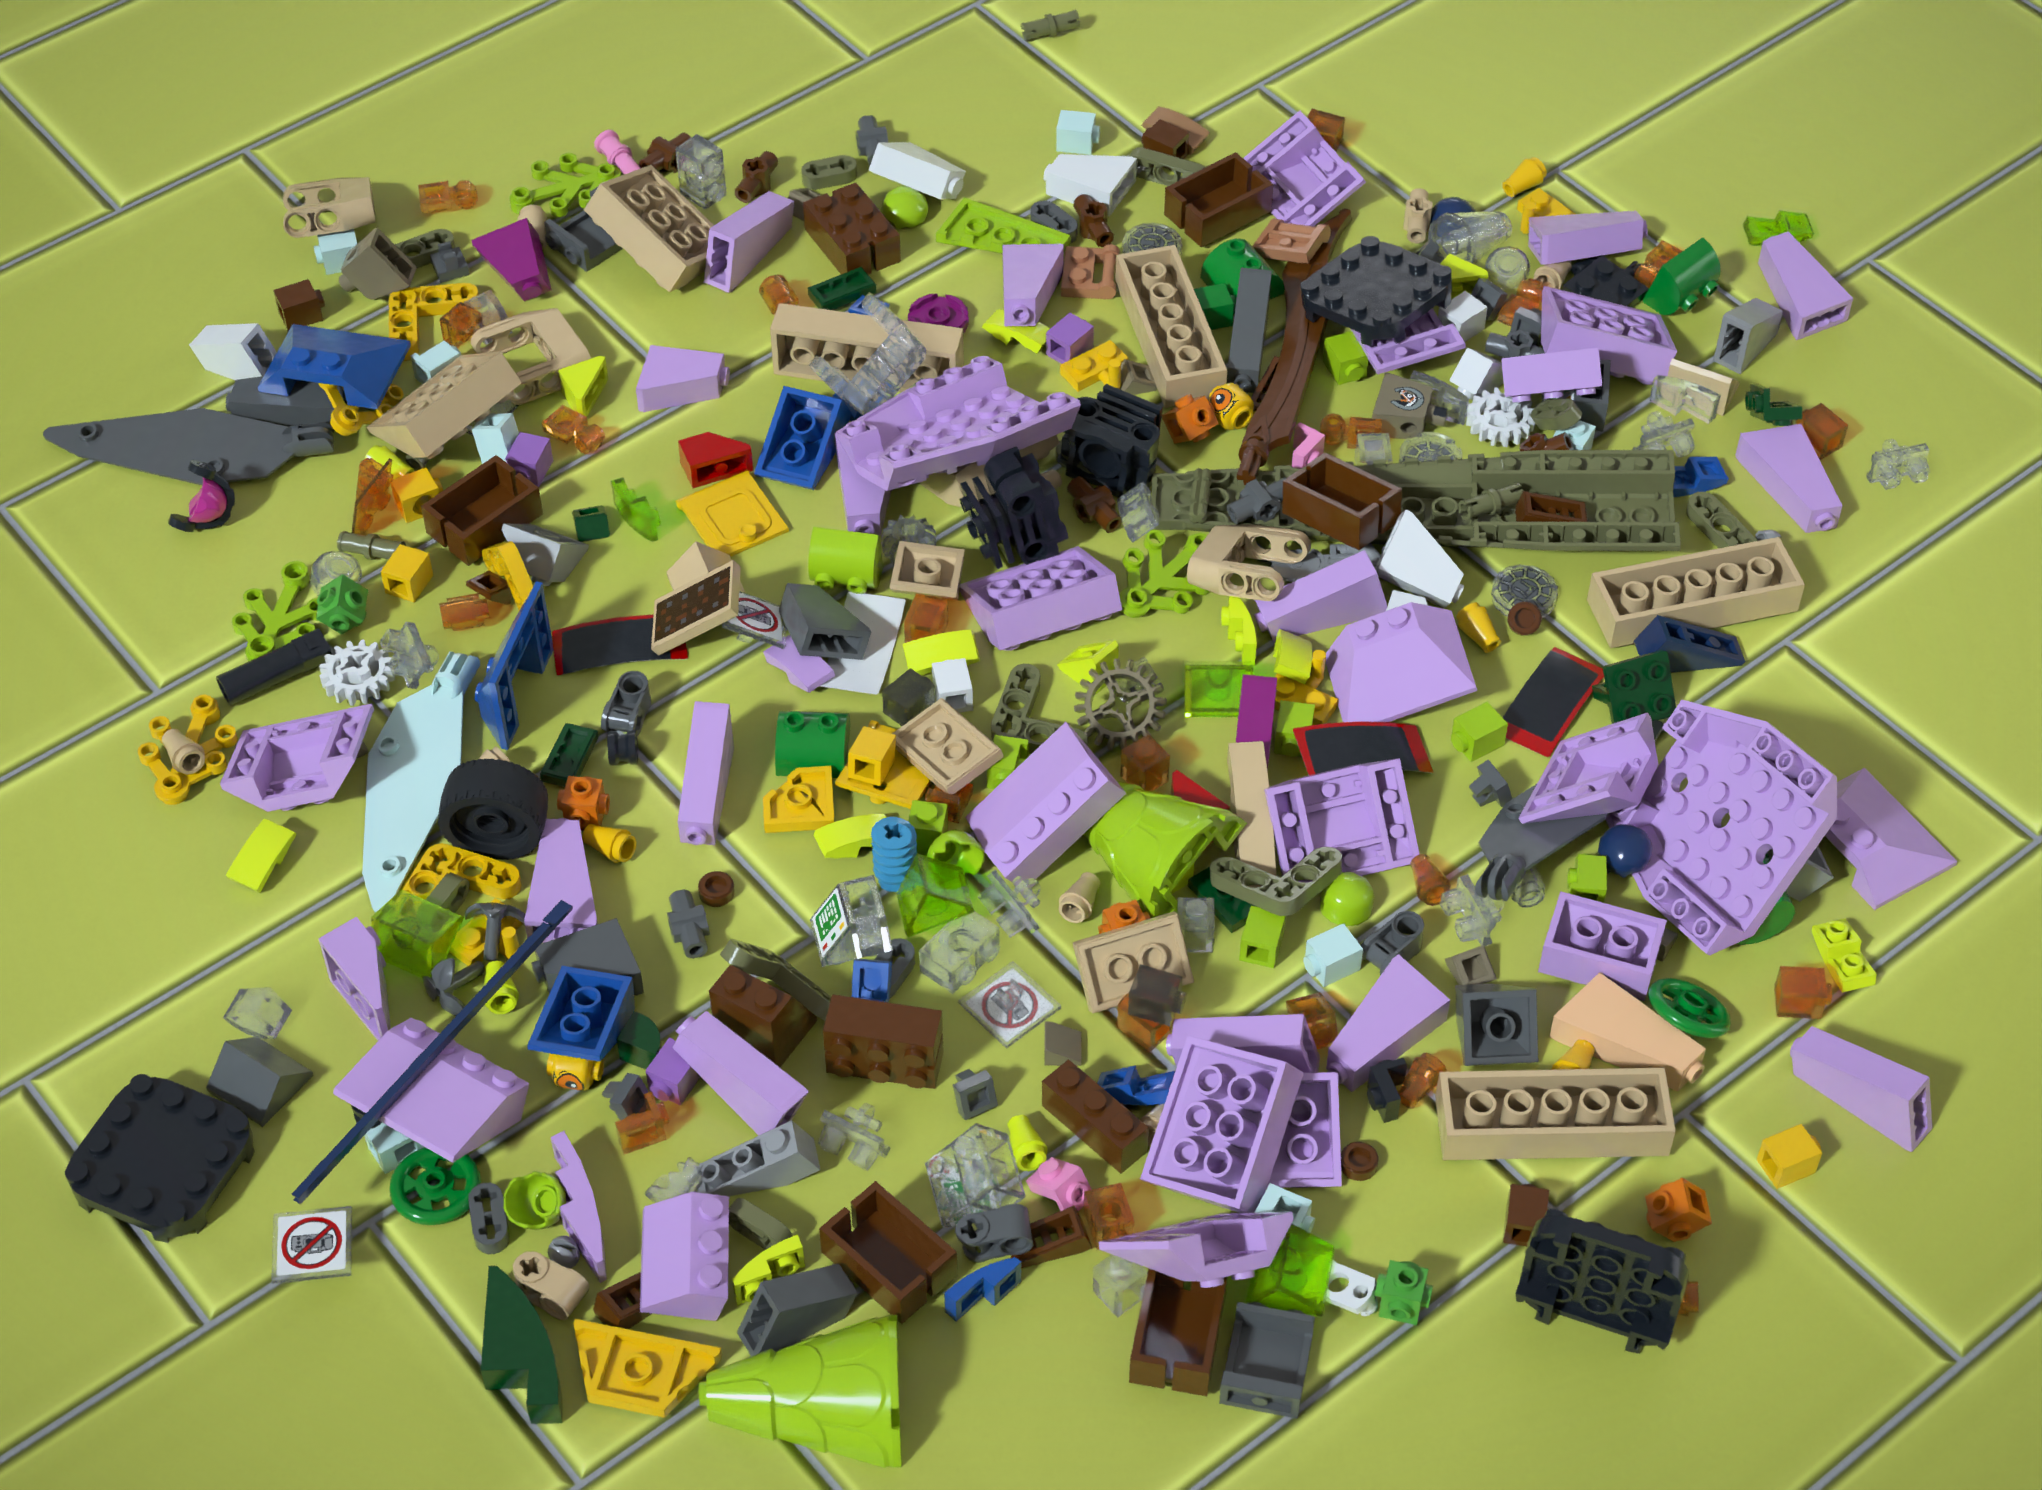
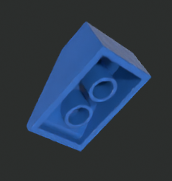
M783 386L754 475L814 490L836 453L835 433L849 423L852 412L842 399Z
M561 966L527 1044L528 1050L600 1062L617 1043V1037L635 1010L633 978Z

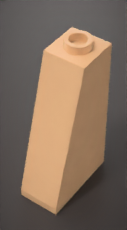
M1600 972L1554 1015L1549 1037L1555 1041L1572 1047L1577 1040H1586L1594 1046L1595 1053L1593 1057L1620 1068H1665L1668 1088L1677 1092L1688 1081L1691 1084L1694 1083L1704 1071L1705 1066L1702 1064L1706 1051L1705 1047L1669 1024L1659 1014Z

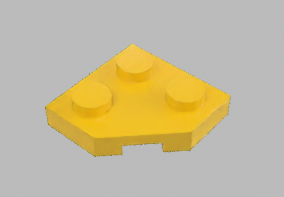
M831 766L796 768L787 776V781L776 791L774 789L770 790L763 797L765 833L816 830L834 822Z

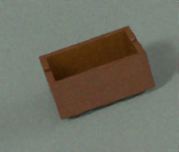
M1235 152L1165 188L1164 215L1179 229L1185 228L1184 233L1202 248L1271 212L1274 184L1258 170L1252 172L1253 166Z
M856 182L832 191V196L826 193L803 202L806 232L840 274L862 267L868 275L871 274L870 246L872 245L874 268L876 271L901 262L900 234Z
M1326 452L1308 463L1306 469L1301 468L1283 480V514L1357 550H1361L1378 538V533L1383 534L1392 528L1401 514L1402 488Z
M497 455L421 505L426 533L442 546H448L449 551L467 566L482 557L483 549L506 540L502 531L503 523L530 524L543 515L539 487L521 473L516 475L515 469Z
M832 994L823 1028L824 1050H826V1073H832L844 1078L850 1076L866 1078L877 1083L892 1082L905 1084L912 1088L925 1087L935 1089L944 1053L942 1010Z
M877 1181L851 1201L852 1226L855 1228L853 1231L851 1229L850 1211L846 1207L819 1228L821 1252L834 1264H840L845 1274L888 1313L897 1315V1320L901 1324L927 1303V1293L934 1297L958 1276L957 1251Z
M1150 1268L1148 1269L1130 1357L1129 1383L1164 1389L1165 1382L1172 1383V1391L1207 1397L1226 1298L1228 1276L1223 1277V1285L1201 1288L1200 1281H1191L1190 1291L1184 1289V1281Z

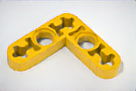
M471 283L409 287L392 292L389 296V338L407 339L411 343L403 361L411 360L412 354L419 353V317L460 314L476 310L480 304L477 287ZM432 298L442 299L440 302L437 303L427 302L429 299ZM406 302V309H401L402 303ZM400 322H411V324L406 327L396 326Z
M507 541L483 549L482 557L488 571L490 570L498 576H505L520 611L533 588V584L516 545L512 541Z
M435 844L424 853L393 903L391 914L394 925L401 932L410 933L419 930L420 928L416 925V917L421 905L443 877L450 872L468 879L470 890L498 899H510L516 896L522 887L519 870L512 864L449 844ZM435 861H436V862H440V863L438 864L437 868H436V865H435ZM471 866L482 868L480 874L471 877L464 874V871ZM428 882L434 885V888L429 892L419 893L416 891V887L422 883ZM413 908H414V913H415V915H414V914H410V912L412 911Z

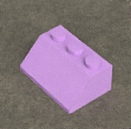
M1599 347L1501 358L1505 397H1512V403L1531 401V394L1544 393V399L1564 397L1563 391L1576 390L1577 396L1596 394L1595 387H1602Z
M1560 891L1544 942L1538 972L1587 985L1600 972L1636 999L1645 1001L1667 920Z
M688 1192L644 1206L642 1218L640 1312L717 1321L728 1299L729 1196Z

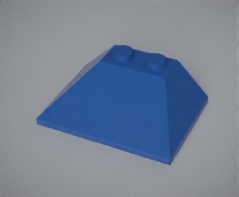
M292 324L258 385V391L289 396L297 380L343 386L348 405L378 409L411 343L408 340Z
M535 582L500 644L495 657L489 659L486 670L487 674L483 682H479L475 690V701L479 704L481 717L501 749L505 750L509 749L520 725L512 686V679L516 670L543 674L554 650L543 582Z

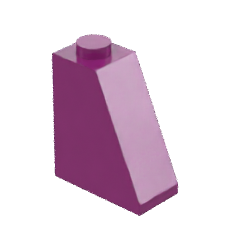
M527 218L472 239V245L484 261L523 301L538 297L552 290L539 234Z
M1243 674L1236 743L1263 741L1268 773L1277 677Z

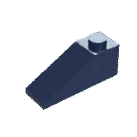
M1657 615L1634 640L1639 656L1659 650L1667 651L1671 673L1742 666L1745 663L1735 636Z

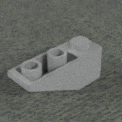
M792 1120L694 1166L699 1193L721 1196H734L787 1186L820 1170L814 1138Z

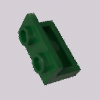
M1750 384V392H1746L1745 406L1746 410L1750 411L1751 416L1766 421V423H1773L1774 426L1793 425V420L1802 419V406L1789 401L1770 402V388L1759 384Z

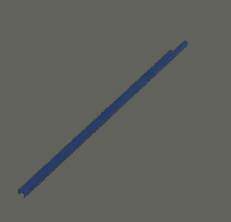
M563 900L558 902L543 919L548 924L543 922L526 939L496 974L292 1193L295 1196V1202L300 1205L573 910L572 905Z

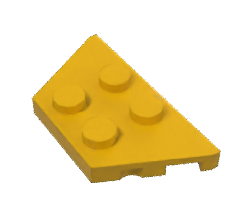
M579 1319L574 1321V1330L589 1403L665 1418L722 1358L720 1347Z

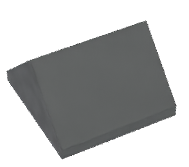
M250 1037L224 1042L206 1088L209 1093L223 1102L234 1106L249 1119L263 1127L313 1076V1073L259 1037Z

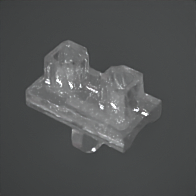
M1657 411L1648 414L1647 424L1641 426V431L1644 435L1640 438V445L1633 447L1632 450H1667L1665 447L1671 445L1677 457L1680 458L1688 455L1696 447L1690 434L1695 424L1692 418L1673 424V419L1670 416L1664 418L1661 413Z
M1894 439L1885 440L1882 450L1872 454L1871 470L1867 472L1866 477L1870 483L1880 482L1885 490L1896 488L1901 484L1902 477L1909 475L1914 483L1925 482L1930 472V467L1926 461L1930 449L1926 443L1899 447Z
M405 622L400 631L387 629L380 640L383 651L394 653L389 665L392 675L404 677L408 688L417 689L420 676L424 672H432L434 670L433 666L439 661L437 649L432 645H424L415 623Z
M996 870L988 874L987 877L992 884L986 887L978 895V898L991 915L1006 903L1010 906V909L996 919L1008 937L1011 938L1025 928L1031 934L1037 931L1040 927L1024 905L1029 904L1032 908H1035L1040 904V900L1037 898L1041 890L1039 882L1034 878L1023 880L1020 876H1017L1012 881L1015 886L1012 891Z
M1467 874L1458 877L1456 888L1442 893L1440 906L1445 915L1450 916L1460 912L1464 915V917L1456 919L1455 922L1456 934L1461 942L1477 939L1481 946H1487L1492 944L1490 932L1494 929L1496 923L1502 919L1499 912L1504 908L1505 901L1503 898L1500 901L1492 900L1489 894L1486 898L1478 896L1475 892V886Z
M869 1103L863 1104L859 1110L850 1106L846 1109L844 1116L853 1120V1123L824 1110L819 1119L823 1123L824 1128L817 1144L822 1149L838 1155L846 1139L856 1143L848 1160L866 1171L876 1161L878 1155L886 1158L891 1149L884 1144V1139L866 1131L869 1128L878 1132L882 1126L881 1121L873 1118L875 1107Z

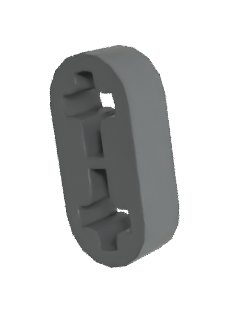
M1038 201L1031 206L1032 222L1071 235V243L1076 241L1078 224L1072 216L1050 201Z
M902 938L888 941L874 959L892 961L889 999L895 995L915 965L914 946L908 940ZM901 953L905 954V958L899 957L893 964V956L898 957Z
M481 1183L471 1190L468 1198L475 1244L481 1252L496 1254L507 1247L510 1237L507 1215L503 1208V1194L496 1184ZM490 1197L491 1211L484 1212L483 1199ZM493 1224L495 1238L487 1239V1225Z

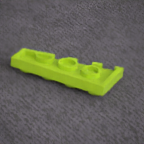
M964 197L936 232V242L1003 253V245L1063 244L1065 252L1066 246L1071 244V235Z

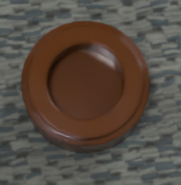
M1530 602L1515 604L1507 616L1509 628L1520 636L1533 634L1539 628L1542 620L1540 610Z
M721 871L709 872L700 879L698 884L700 899L708 906H724L734 897V882L727 873Z
M1364 1142L1348 1144L1341 1152V1171L1346 1177L1355 1181L1370 1179L1374 1176L1378 1167L1379 1158L1376 1150Z

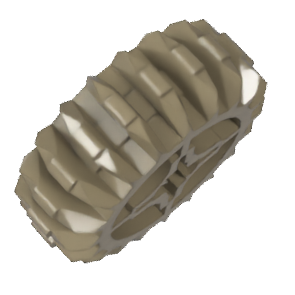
M1114 659V670L1109 671L1107 663L1102 662L1100 665L1103 674L1099 676L1096 670L1090 669L1089 675L1094 681L1092 683L1085 679L1080 681V685L1087 689V693L1081 691L1075 693V698L1085 701V703L1075 705L1074 711L1086 713V715L1077 719V723L1079 726L1090 724L1084 731L1086 737L1092 736L1095 732L1098 733L1094 741L1095 745L1100 746L1104 738L1109 739L1107 749L1113 751L1115 741H1120L1121 751L1126 752V741L1132 740L1134 747L1138 749L1141 747L1138 739L1140 735L1148 742L1152 740L1151 734L1147 731L1149 727L1155 731H1160L1161 725L1154 721V717L1164 719L1166 712L1156 709V706L1166 705L1167 699L1155 697V695L1164 691V687L1162 684L1151 687L1157 676L1155 673H1152L1144 678L1143 675L1146 672L1144 664L1139 666L1137 672L1132 671L1134 667L1133 660L1129 659L1127 661L1126 669H1120V660ZM1115 679L1132 680L1144 690L1130 693L1124 692L1120 689ZM1106 683L1110 694L1109 699L1099 709L1092 711L1094 695ZM1113 690L1116 691L1118 697L1123 698V701L1127 699L1130 702L1126 705L1128 720H1125L1123 713H1119L1118 709L1116 711L1112 710L1111 707L1115 706ZM1149 699L1147 716L1139 726L1135 727L1131 713L1135 707L1141 705V702ZM1111 717L1117 718L1123 724L1126 732L1110 731L1101 726L1097 721L1102 718L1104 720Z

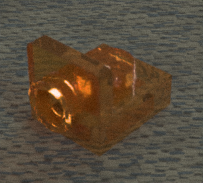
M459 302L439 319L443 341L457 348L468 341L474 334L473 328L483 320L482 313Z
M968 783L953 795L943 792L935 785L934 789L929 788L927 790L925 801L947 804L948 821L959 824L973 794V784Z
M1321 992L1286 1001L1288 1015L1304 1014L1316 1048L1320 1049L1331 1046L1338 1036L1335 1011Z
M652 1092L644 1094L646 1112L631 1114L623 1120L615 1122L619 1145L624 1155L666 1140L664 1125L670 1123L664 1103H656Z

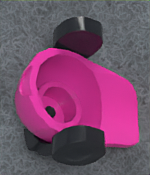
M191 460L188 470L203 477L202 487L189 503V517L171 514L168 524L185 532H194V529H209L218 525L222 526L230 518V512L235 505L234 490L231 489L223 477L216 473L215 467L202 461Z

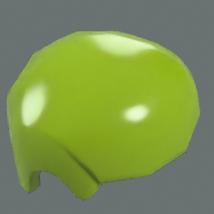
M899 186L887 193L880 212L888 221H892L897 229L916 227L924 222L928 214V202L919 191L908 186Z
M957 829L947 831L938 836L930 844L927 851L928 868L938 879L958 882L959 876L964 873L976 875L985 861L984 849L969 833Z
M1342 872L1331 884L1321 891L1320 911L1330 922L1338 925L1344 923L1345 926H1357L1370 918L1374 904V890L1365 877L1353 872Z
M533 1171V1173L513 1178L503 1195V1208L510 1222L531 1230L545 1229L558 1222L561 1217L560 1206L566 1204L565 1189L558 1178L539 1171Z

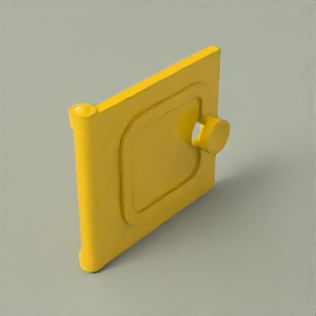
M748 470L676 500L677 508L680 511L683 510L705 544L730 555V557L789 532L788 526Z
M871 720L868 725L870 728L891 734L898 730L881 725L878 721ZM896 750L895 761L882 783L887 786L885 789L875 788L873 784L848 778V762L836 779L835 786L867 795L870 801L875 804L889 802L911 809L912 800L920 801L931 780Z

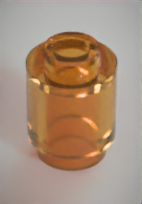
M783 275L769 276L761 283L759 294L772 315L775 316L779 303L799 306L797 295Z
M479 593L447 598V602L439 603L444 629L452 628L453 631L485 626L483 619L490 618L487 599H479Z

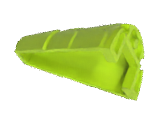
M1117 781L1127 794L1090 827L1084 835L1095 853L1102 856L1119 886L1125 889L1131 900H1137L1142 912L1147 911L1151 918L1170 912L1177 913L1181 905L1171 893L1174 887L1211 841L1226 851L1247 823L1229 810L1186 801L1174 795L1143 790L1138 785Z
M897 1315L868 1319L825 1335H816L778 1351H774L771 1348L707 1373L706 1381H699L700 1406H707L709 1421L772 1441L779 1438L823 1453L831 1452L884 1468L889 1466L902 1467Z

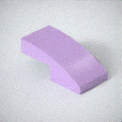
M790 635L763 651L767 663L785 671L791 684L808 693L835 676L833 669L821 657L800 655Z

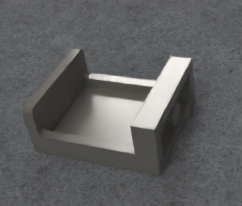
M598 187L590 191V198L593 196ZM584 210L560 226L551 219L544 222L545 240L548 246L563 254L572 264L578 265L586 272L623 249L614 242L613 238L602 227L596 225Z
M1238 1302L1226 1368L1221 1382L1219 1404L1298 1419L1315 1317L1294 1309L1284 1311L1268 1308L1258 1302H1250L1248 1304Z

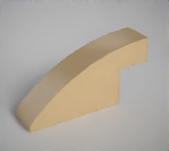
M1263 741L1228 743L1227 764L1231 785L1230 812L1239 816L1247 823L1233 841L1235 859L1276 876L1274 833L1264 789L1269 788ZM1250 885V886H1247V887L1258 888V887H1262V886H1261V885Z

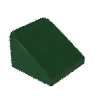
M599 505L572 511L577 538L580 542L610 536L604 506Z

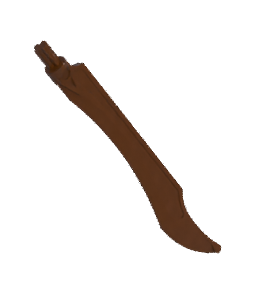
M1349 209L1340 210L1339 215L1324 223L1330 226V239L1327 243H1322L1309 263L1288 261L1282 273L1286 299L1284 341L1272 381L1260 406L1248 424L1239 449L1238 456L1241 464L1237 473V480H1243L1244 485L1256 479L1259 468L1266 464L1270 451L1278 446L1289 444L1328 322V319L1320 317L1314 323L1306 318L1305 310L1302 306L1300 284L1330 262L1336 242L1352 220L1351 210Z

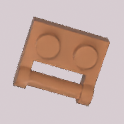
M1272 219L1254 243L1253 248L1262 258L1309 263L1322 243L1329 241L1331 229L1329 225L1325 224L1307 226L1284 223L1282 219Z
M1112 244L1105 245L1103 248L1066 246L1061 297L1113 298L1116 295L1117 288L1114 282L1116 255L1120 254V249ZM1095 263L1104 264L1102 281L1099 284L1093 283Z

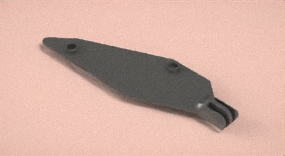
M206 408L48 427L43 432L45 440L77 457L202 485L203 477L188 470L191 460H198L212 465L216 468V473L229 483L267 478L292 457L334 452V430L330 422L287 427Z
M1658 720L1652 721L1655 741L1664 726L1663 722ZM1536 785L1532 786L1505 803L1478 842L1489 865L1475 885L1476 894L1482 898H1486L1489 894L1492 900L1500 901L1503 898L1507 902L1528 869L1604 821L1609 813L1522 824L1519 816Z

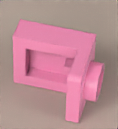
M1299 422L1294 430L1293 447L1295 450L1293 451L1292 467L1296 469L1304 468L1308 463L1323 454L1325 435Z
M1054 1157L1042 1163L1038 1170L1026 1180L1031 1192L1055 1200L1060 1211L1074 1205L1077 1211H1079L1094 1196L1081 1167Z

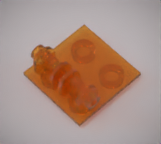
M366 458L360 462L351 533L360 534L361 531L367 532L374 520L375 513L378 510L383 511L388 505L391 498L388 490L393 480V475L391 474L392 459L389 458L384 465L376 462L373 458Z

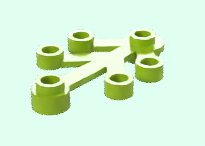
M565 153L559 157L560 169L563 172H577L584 176L576 177L550 170L547 162L536 161L531 165L532 177L535 180H547L556 184L531 191L526 187L515 188L509 197L511 210L519 214L523 207L535 205L534 201L562 194L561 197H556L550 201V211L555 217H563L568 214V208L577 195L580 207L585 209L591 199L590 191L598 187L600 183L621 176V170L616 165L610 163H603L596 167L578 162L576 155L573 153ZM591 186L590 189H585L581 191L582 188Z
M1150 530L1144 539V546L1148 551L1149 580L1142 586L1139 568L1144 561V554L1138 548H1129L1122 560L1127 574V587L1120 593L1122 612L1131 618L1143 616L1149 609L1173 610L1178 614H1185L1189 611L1193 602L1191 595L1185 591L1195 592L1198 595H1207L1210 591L1189 584L1187 578L1174 577L1188 565L1191 556L1199 547L1196 543L1201 544L1207 535L1196 533L1189 536L1184 550L1163 567L1161 549L1166 540L1165 535L1159 530ZM1150 539H1156L1159 543H1153ZM1129 557H1135L1138 562L1131 561ZM1158 590L1178 591L1174 594L1173 598L1154 596ZM1132 598H1135L1140 602H1135ZM1177 600H1183L1186 605L1179 604Z
M292 561L283 566L281 575L285 586L273 612L265 602L263 592L260 589L251 588L244 593L243 599L246 608L255 611L265 625L263 634H259L254 628L250 614L242 612L232 618L235 633L243 635L248 642L245 649L248 661L286 645L304 633L315 630V626L312 623L305 622L299 624L296 630L277 637L281 630L310 618L318 621L316 619L317 610H314L318 608L317 598L311 599L306 605L289 612L297 592L305 589L310 581L308 568L305 563Z

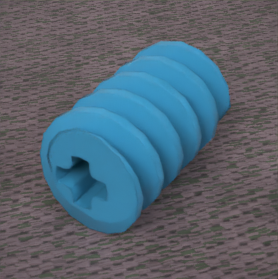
M883 818L875 823L871 832L873 872L882 889L889 892L905 891L914 885L918 877L917 834L915 828L902 818Z

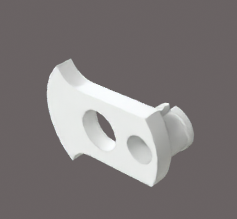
M1331 1251L1313 1259L1301 1275L1299 1288L1303 1301L1310 1298H1319L1355 1314L1361 1313V1316H1369L1378 1308V1300L1374 1296L1377 1285L1376 1279L1335 1262ZM1346 1278L1349 1280V1283L1344 1290L1332 1292L1328 1289L1332 1280Z

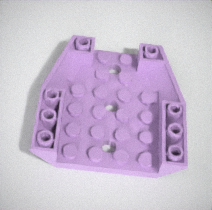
M979 356L973 358L970 364L963 367L946 369L941 376L933 379L919 380L916 382V386L901 392L855 421L849 422L845 427L836 431V435L857 473L880 488L890 491L926 481L929 478V474L955 473L958 466L977 462V466L984 465L990 458L1017 446L1021 450L1072 428L1081 406L1080 400L1064 392H1056L1048 395L1045 401H1036L1007 386L1002 363L988 356Z
M1681 700L1662 727L1676 739V742L1657 767L1651 783L1642 797L1641 803L1628 811L1621 809L1611 812L1605 819L1609 828L1619 824H1629L1639 827L1648 834L1653 847L1650 862L1640 872L1632 874L1642 896L1702 951L1712 955L1754 936L1836 821L1837 776L1767 721ZM1687 777L1688 784L1686 788L1680 792V784L1682 780ZM1729 812V822L1726 826L1721 827L1723 816ZM1773 848L1774 854L1771 861L1764 865L1765 854Z

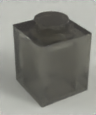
M910 668L882 690L883 713L899 725H905L936 702L935 685L928 677L921 676Z
M1140 964L1129 991L1128 1014L1170 1026L1175 1013L1181 1014L1185 1006L1187 993L1182 992L1183 976Z

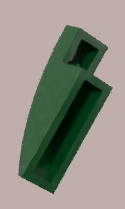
M489 1266L480 1370L485 1390L527 1389L526 1407L531 1424L563 1423L559 1374L547 1331L536 1309L524 1292L498 1266Z

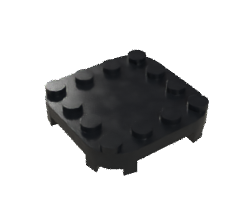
M1367 236L1361 240L1360 244L1347 249L1300 284L1302 306L1305 310L1306 318L1313 323L1320 317H1324L1361 334V344L1372 346L1373 340L1394 338V342L1397 344L1406 339L1405 328L1437 305L1446 309L1450 305L1452 270L1448 266H1443L1399 246L1379 241L1375 236Z
M139 1074L134 1076L130 1083L114 1097L75 1150L65 1170V1177L79 1206L90 1213L93 1208L151 1232L156 1241L169 1243V1238L183 1236L193 1230L198 1234L208 1224L205 1217L206 1213L243 1161L250 1163L255 1152L253 1148V1134L247 1116L234 1106L171 1080Z
M1547 1210L1544 1218L1539 1219L1532 1229L1525 1250L1526 1255L1520 1281L1515 1293L1516 1302L1525 1301L1537 1311L1535 1320L1547 1325L1550 1323L1552 1313H1556L1626 1336L1628 1341L1625 1351L1640 1354L1642 1346L1656 1345L1664 1350L1670 1342L1689 1279L1688 1267L1685 1265L1686 1254L1674 1247L1663 1248L1657 1244L1645 1241L1637 1235H1626L1607 1229L1597 1222H1586L1568 1217L1560 1210Z

